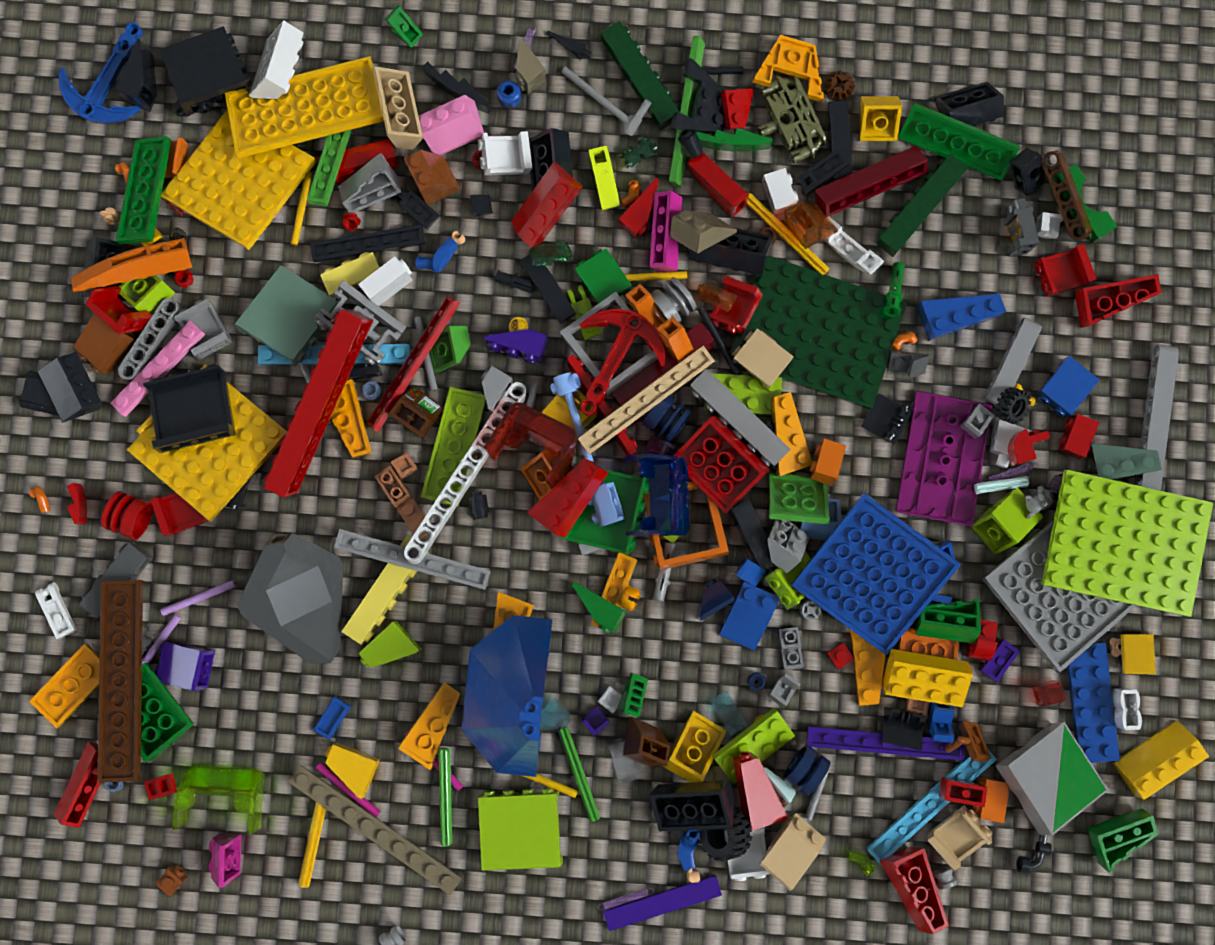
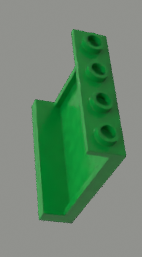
M606 470L608 475L604 482L605 484L614 482L625 519L600 527V524H595L592 519V513L595 512L594 506L587 504L565 538L560 536V538L630 555V552L635 550L636 540L633 539L635 532H639L641 521H638L639 514L644 512L645 502L642 501L644 494H648L650 483H647L646 477L640 478Z

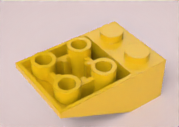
M577 389V392L572 395L584 429L596 418L597 411L591 416L583 414L581 403L587 397ZM558 394L529 426V429L555 454L577 435L565 396L559 397ZM591 405L586 407V411L593 409Z

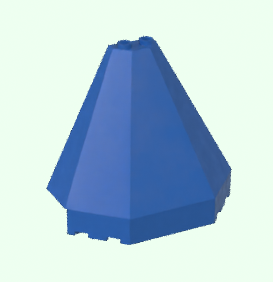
M512 614L470 649L461 730L496 773L532 777L537 775L541 738L540 724L550 651L552 619Z

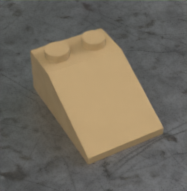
M795 813L782 823L760 865L791 891L819 854L826 838Z

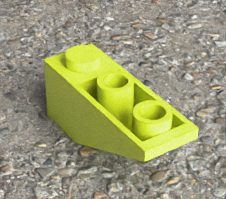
M607 146L588 150L602 211L619 207L620 202Z

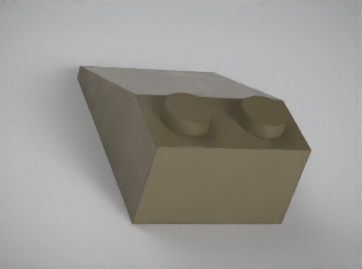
M685 210L672 217L670 237L694 252L700 253L737 233V229L710 213Z

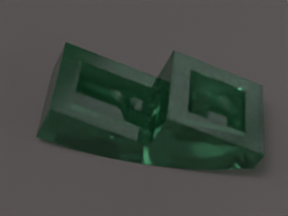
M568 242L547 243L529 249L534 265L551 266L553 260L571 261L573 257Z

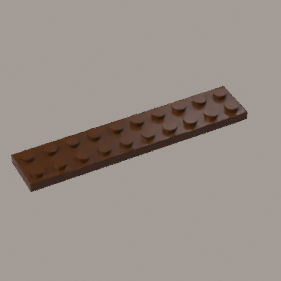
M143 580L101 581L98 783L140 781Z

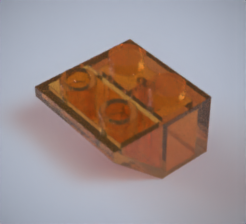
M799 202L784 210L786 226L805 249L838 232L836 226L828 217H825L815 204Z

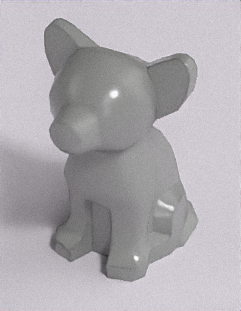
M1039 486L1037 493L1032 491L1030 495L1025 497L1027 502L1026 508L1029 511L1027 518L1030 519L1040 510H1046L1053 504L1054 495L1049 490H1046L1044 486Z

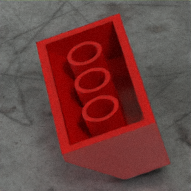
M556 162L552 163L511 220L517 236L531 248L539 246L583 188L580 183Z

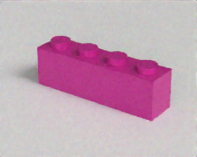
M672 191L656 192L654 196L650 268L659 272L677 271L679 242L670 237L672 217L681 213L682 197Z

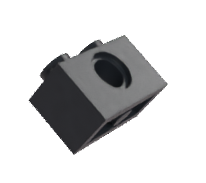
M1025 148L1009 160L1015 189L1027 196L1046 183L1041 161L1042 157L1037 151Z

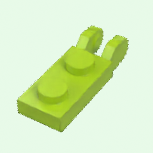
M582 285L578 286V292L582 297V300L579 302L575 301L573 291L571 289L567 290L571 306L576 313V320L592 309ZM600 327L580 328L584 340L602 334Z

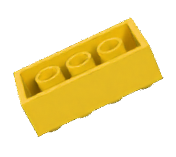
M891 649L882 685L885 695L963 707L973 673L967 661Z

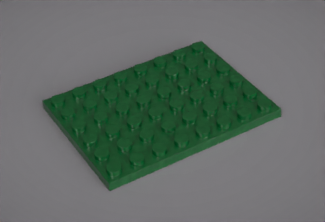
M769 256L763 275H756L753 286L759 288L763 296L743 335L736 333L730 351L731 355L738 346H744L746 343L744 339L749 332L752 331L754 333L758 328L794 356L778 376L782 380L867 409H872L892 350L890 346L897 336L907 302H900V315L890 317L883 313V308L886 306L884 294L825 274L821 275L819 272Z

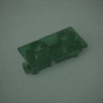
M646 136L638 141L639 145L634 148L630 146L622 151L623 155L619 156V158H625L626 161L623 162L625 167L633 168L642 162L639 156L641 153L644 159L657 153L656 150L659 148L656 143H652L655 138H648Z

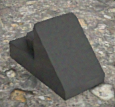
M891 350L887 369L890 371L907 372L909 378L925 374L929 354Z

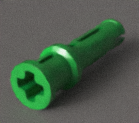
M902 262L893 263L890 288L885 295L886 306L883 308V313L890 317H896L901 313L899 306L903 299L901 286L905 264Z

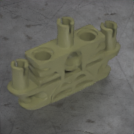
M774 76L775 80L771 81L769 87L759 86V91L762 93L761 96L763 98L767 96L764 104L772 121L757 126L758 133L761 132V136H766L777 131L786 152L791 151V148L794 150L797 146L801 147L804 145L805 147L790 152V158L793 159L792 162L794 164L808 157L814 159L820 145H825L827 141L806 92L798 77L794 76L793 80H788L780 76ZM787 86H793V89L789 90ZM786 119L789 123L783 124L780 120ZM816 138L817 142L813 144L812 139Z

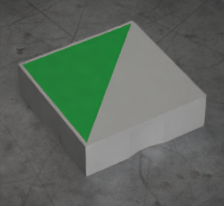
M1065 722L1049 724L1032 737L1024 747L1015 750L996 765L1010 790L1021 802L1024 812L1039 835L1053 836L1109 791Z

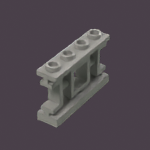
M343 280L339 288L334 292V296L340 302L331 313L322 308L315 316L316 324L323 330H332L334 325L328 320L331 321L338 311L340 312L341 309H344L342 306L348 297L358 305L353 310L373 319L366 339L369 336L377 344L371 352L362 346L359 353L364 356L363 359L370 365H379L385 357V354L378 350L388 336L396 342L406 327ZM379 321L389 328L382 337L373 331Z

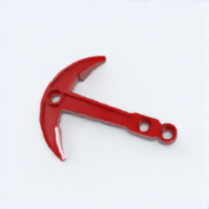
M610 309L597 312L579 324L581 329L587 327H608V324L621 328L599 375L595 377L586 394L587 399L581 403L583 414L591 416L596 413L597 405L602 402L612 377L637 336L648 342V347L656 355L660 366H665L664 343L657 329L644 316L631 310ZM635 321L638 324L637 326L633 327L631 326V323ZM599 388L602 390V392L600 394H596L595 390ZM591 405L593 407L591 411H586L587 406Z

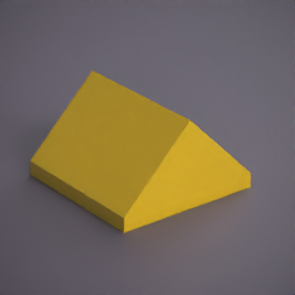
M1153 633L1121 634L1123 674H1156Z

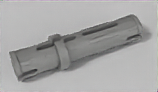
M665 543L663 551L664 560L667 559L668 554L669 559L674 558L677 545ZM671 568L666 570L659 569L658 577L655 578L656 586L652 599L664 602L667 586L670 585ZM665 574L662 590H660L662 577Z

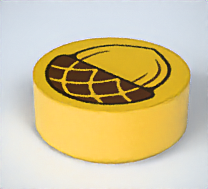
M521 317L512 319L509 324L510 332L528 329L527 321Z

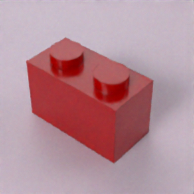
M1081 414L1069 417L1065 423L1066 431L1058 441V445H1060L1058 451L1078 460L1086 458L1100 422Z
M942 777L939 797L945 801L985 807L988 787L979 783Z

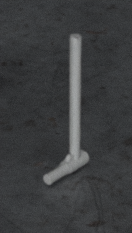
M567 67L563 68L561 72L563 75L623 121L624 131L628 135L633 136L642 122V117L651 105L649 100H644L636 114L627 116Z

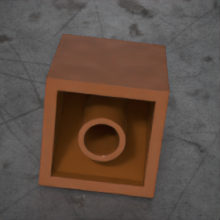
M419 150L404 158L426 204L430 205L460 190L444 156Z
M94 313L73 347L79 351L77 354L84 361L88 360L92 364L90 367L98 374L102 372L109 375L126 357L137 339L130 333H116Z

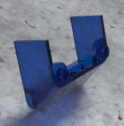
M649 453L625 456L624 461L638 462L640 475L650 479V517H644L640 521L639 531H628L626 536L686 535L689 531L688 464L683 457Z

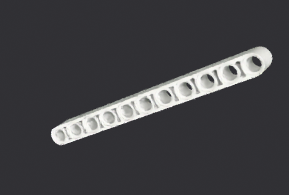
M515 382L508 388L405 547L404 555L409 563L418 564L422 561L525 401L526 388L522 383ZM520 390L523 394L521 396H514L513 392ZM509 405L513 409L510 412H505L502 408ZM495 421H500L502 426L495 428L492 424ZM484 437H490L492 438V442L489 444H485L482 442V439ZM474 453L482 454V457L478 460L472 458ZM465 468L472 471L468 476L462 475L461 472ZM458 484L462 488L458 492H453L451 487ZM443 501L451 502L449 508L444 509L440 506ZM439 517L440 522L437 525L430 524L431 518ZM423 533L430 535L429 539L425 542L419 540L420 535ZM411 550L419 551V555L416 558L408 556Z

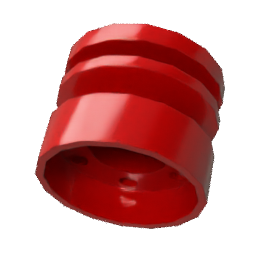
M117 491L108 500L104 508L101 526L114 533L120 532L122 536L129 539L138 540L150 524L153 507L148 501L140 498L135 499L130 494L127 495L125 492Z

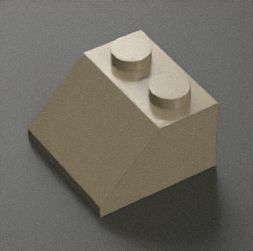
M522 39L519 41L515 77L520 90L525 91L528 95L545 82L546 69Z

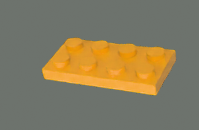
M83 644L29 701L55 728H60L99 687L100 655L88 644Z

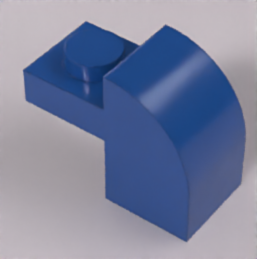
M930 702L927 729L928 734H932L933 741L953 743L954 733L951 725L955 712L953 706Z

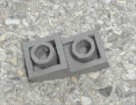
M798 627L779 629L784 671L804 668Z

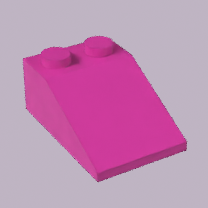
M218 834L210 841L209 851L212 852V859L209 862V872H211V879L218 888H223L241 874L242 834Z

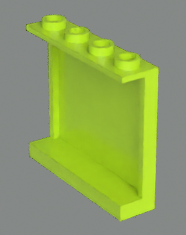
M544 788L542 792H534V789H524L522 793H515V790H504L502 794H495V791H484V794L478 797L482 870L561 867L563 856L560 851L559 791H554V788Z

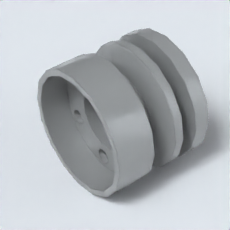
M675 277L669 279V284H663L665 294L658 289L651 293L658 310L666 321L673 316L680 322L681 318L678 312L687 317L689 311L693 312L697 309L696 303L688 289Z

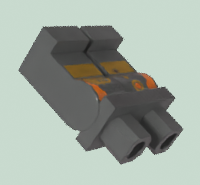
M1025 198L1016 199L1012 202L1011 206L1006 208L1008 216L1003 220L1004 226L1008 225L1007 234L1011 237L1012 246L1008 249L1009 257L1028 254L1039 244L1036 225L1032 215L1034 212L1033 206L1027 207Z

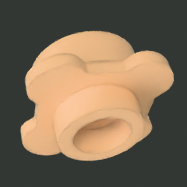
M108 207L105 211H100V215L103 216V220L111 225L119 224L121 213L118 210Z
M1111 638L1109 641L1111 655L1118 657L1122 655L1121 648L1119 649L1118 647L1121 645V639Z

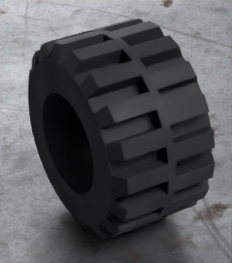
M734 808L733 827L726 829L728 842L722 836V829L698 831L700 833L699 844H702L704 852H708L707 856L709 858L713 857L715 861H727L744 855L747 852L746 849L750 848L751 844L749 841H752V836H750L752 828H749L748 824L750 822L748 819L745 820L743 812L739 813V810Z

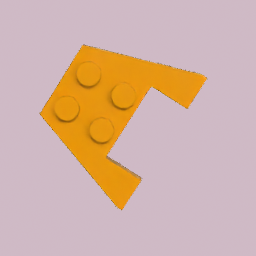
M780 35L752 83L769 87L773 71L808 80L806 90L808 99L822 102L824 93L821 91L822 81L818 73L819 63L816 46Z

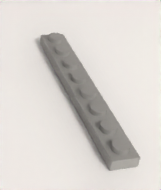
M339 529L334 546L336 549L486 590L491 571L428 553H426L420 563L411 564L405 558V547ZM411 550L408 556L416 558L419 555V551Z

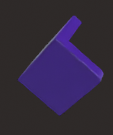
M598 706L582 718V722L594 736L610 723Z

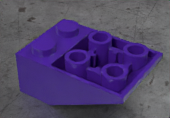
M530 329L484 336L489 350L500 353V351L506 352L507 356L518 359L519 356L525 358L527 363L536 365V362L541 364L548 345L545 334Z

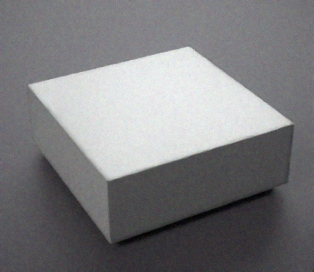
M609 686L598 702L611 713H614L622 695Z

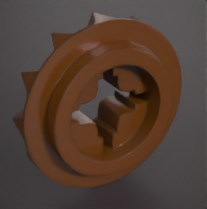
M841 70L838 72L833 71L825 81V91L834 100H845L854 91L853 78L849 76V73H844ZM837 80H838L840 83H845V84L843 85V89H841L840 86H839V87H835L836 84H837Z

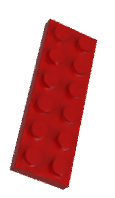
M573 354L567 358V367L572 374L576 373L578 375L581 388L587 394L594 379L590 373H585L584 363L579 357L576 359ZM597 389L595 390L596 394H600L602 392L600 389L598 391ZM605 396L602 402L597 405V413L601 419L615 411L611 405L607 406ZM625 428L615 435L614 438L628 460L636 456L638 446L632 437L628 438L626 435L627 429Z

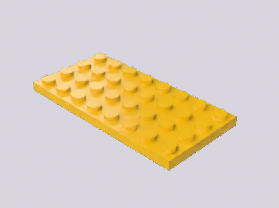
M371 56L294 75L288 82L290 84L288 92L282 94L278 99L251 98L246 88L225 93L236 156L242 158L383 122L384 119Z

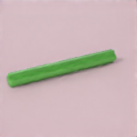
M563 727L558 730L586 812L590 822L600 819L570 731L568 727Z
M440 748L441 845L450 846L452 844L450 749Z

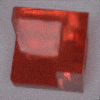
M1053 680L1032 686L1036 703L1039 706L1045 707L1066 701L1061 681Z

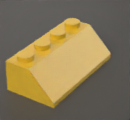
M1176 720L1121 756L1120 761L1112 763L1132 794L1145 800L1207 759L1209 755L1199 740Z

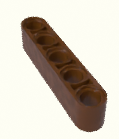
M1058 150L1047 152L1042 158V164L1069 235L1073 240H1083L1090 236L1092 227L1065 156ZM1051 155H1055L1057 158L1055 165L1050 162ZM1058 173H1062L1064 176L1062 183L1057 180ZM1065 190L1070 192L1071 197L1069 200H1066L1063 196ZM1072 208L1077 211L1076 218L1070 215ZM1078 226L1084 229L1083 236L1077 233Z

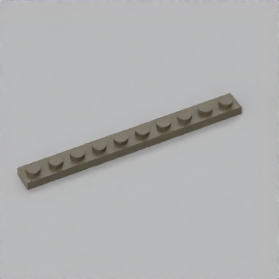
M300 765L289 780L291 785L447 894L451 895L462 879L461 876L304 766Z

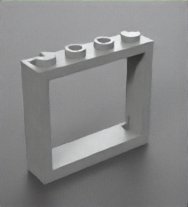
M614 292L560 332L563 340L576 357L582 360L586 370L592 375L593 379L599 375L600 371L572 334L581 328L579 324L597 312L607 310L615 303L620 309L630 310L627 307L628 302L623 295L619 296L617 292ZM633 321L632 325L634 327L637 326L638 323ZM652 351L612 379L605 395L608 396L656 361V355Z

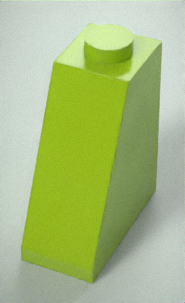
M393 621L358 654L361 656L360 661L366 667L370 666L373 668L418 653L422 648L397 621Z

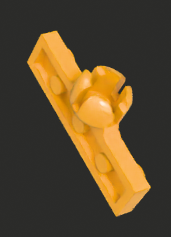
M618 553L601 596L616 606L629 611L634 610L638 604L628 600L629 596L638 600L640 598V591L629 585L630 578L638 561L637 559ZM592 619L590 625L599 628L600 624L595 622L594 619Z

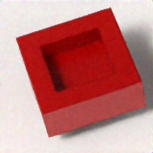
M843 642L827 652V655L838 670L854 660Z

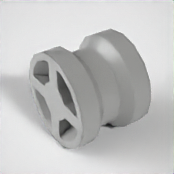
M809 600L800 605L799 611L804 619L815 620L821 613V607Z
M950 866L941 867L933 871V876L938 881V889H948L957 884L956 879L952 876L953 870Z

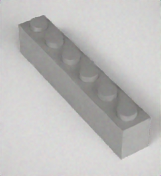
M707 369L690 385L692 388L691 393L698 400L702 398L706 402L704 406L710 412L716 411L720 415L718 419L725 426L729 424L734 429L732 432L740 440L744 438L748 442L746 446L753 453L757 451L761 454L762 457L760 459L768 467L770 465L774 467L791 450Z

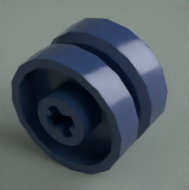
M806 744L793 757L782 779L790 786L797 784V791L807 797L822 782L830 768L831 762L823 755L816 757V750Z

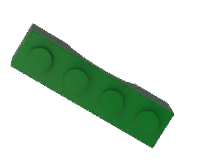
M1077 164L1069 169L1092 227L1090 236L1086 238L1092 244L1117 228V225L1108 211H1094L1085 205L1081 196V189L1086 178ZM1062 173L1057 175V180L1061 183L1064 180ZM1065 190L1063 196L1066 200H1069L1071 197L1070 192ZM1072 208L1070 212L1073 218H1076L1077 211Z

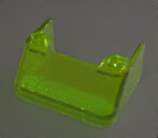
M204 765L189 767L185 771L175 795L172 830H177L187 824L188 809L195 804L196 794L234 796L235 809L240 813H249L248 834L254 833L261 827L264 787L263 772L257 768Z

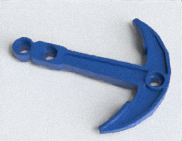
M132 22L126 26V32L121 34L113 48L112 55L85 97L78 93L79 91L70 81L65 68H60L59 86L64 100L76 114L85 120L108 125L123 122L141 110L139 106H111V109L102 106L125 61L129 59L132 46L143 35V30L137 23Z

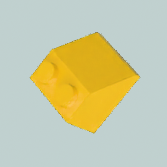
M861 96L859 108L860 141H897L902 112V103L898 96Z

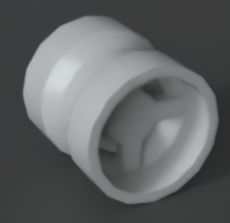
M395 925L391 928L390 932H384L379 935V941L381 945H403L406 943V937L402 929Z

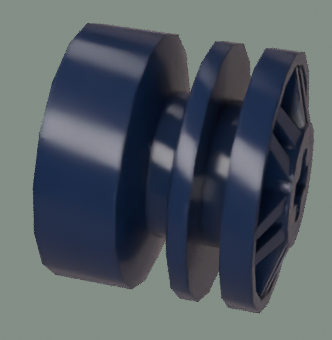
M671 395L654 406L642 422V425L650 431L655 430L658 426L661 427L658 434L660 438L665 432H668L669 434L664 440L666 443H669L678 436L687 424L689 415L692 412L688 408L682 415L680 411L684 407L683 404L674 409L672 406L676 399Z

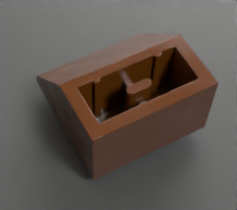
M629 717L623 756L649 767L667 766L670 744L661 729L634 717Z

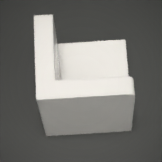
M1042 212L1036 219L1038 236L1057 238L1059 236L1060 223L1064 220L1062 215Z

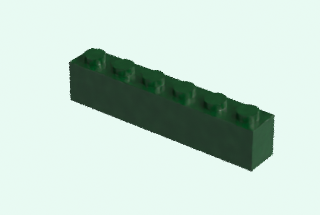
M618 21L601 32V41L640 101L643 103L647 99L651 102L647 111L661 131L671 124L673 114L677 111L680 112V107L676 101L673 102L671 100L670 92L666 86L663 87L660 83L661 80L656 71L653 72L650 68V61L641 54L637 41L631 39L628 27L626 25L623 26Z
M950 154L947 159L943 157L936 165L938 167L935 173L931 171L924 179L926 184L923 187L919 185L912 193L915 197L911 201L907 199L901 206L903 211L899 215L895 213L889 220L891 225L887 229L883 227L878 233L879 239L876 244L892 257L895 256L968 169L954 155Z

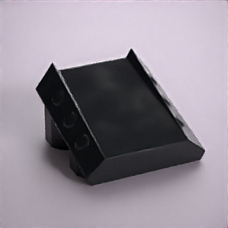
M30 370L25 374L26 379L21 399L19 400L20 407L59 416L38 372Z

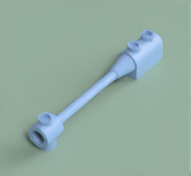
M570 372L554 377L551 390L554 395L558 394L559 397L565 396L577 436L580 437L585 432L572 394L581 387V382L576 373L572 374ZM581 445L584 458L593 461L592 454L589 455ZM603 481L588 503L590 506H594L595 512L592 513V519L595 524L599 523L600 527L625 519L614 482L605 484Z

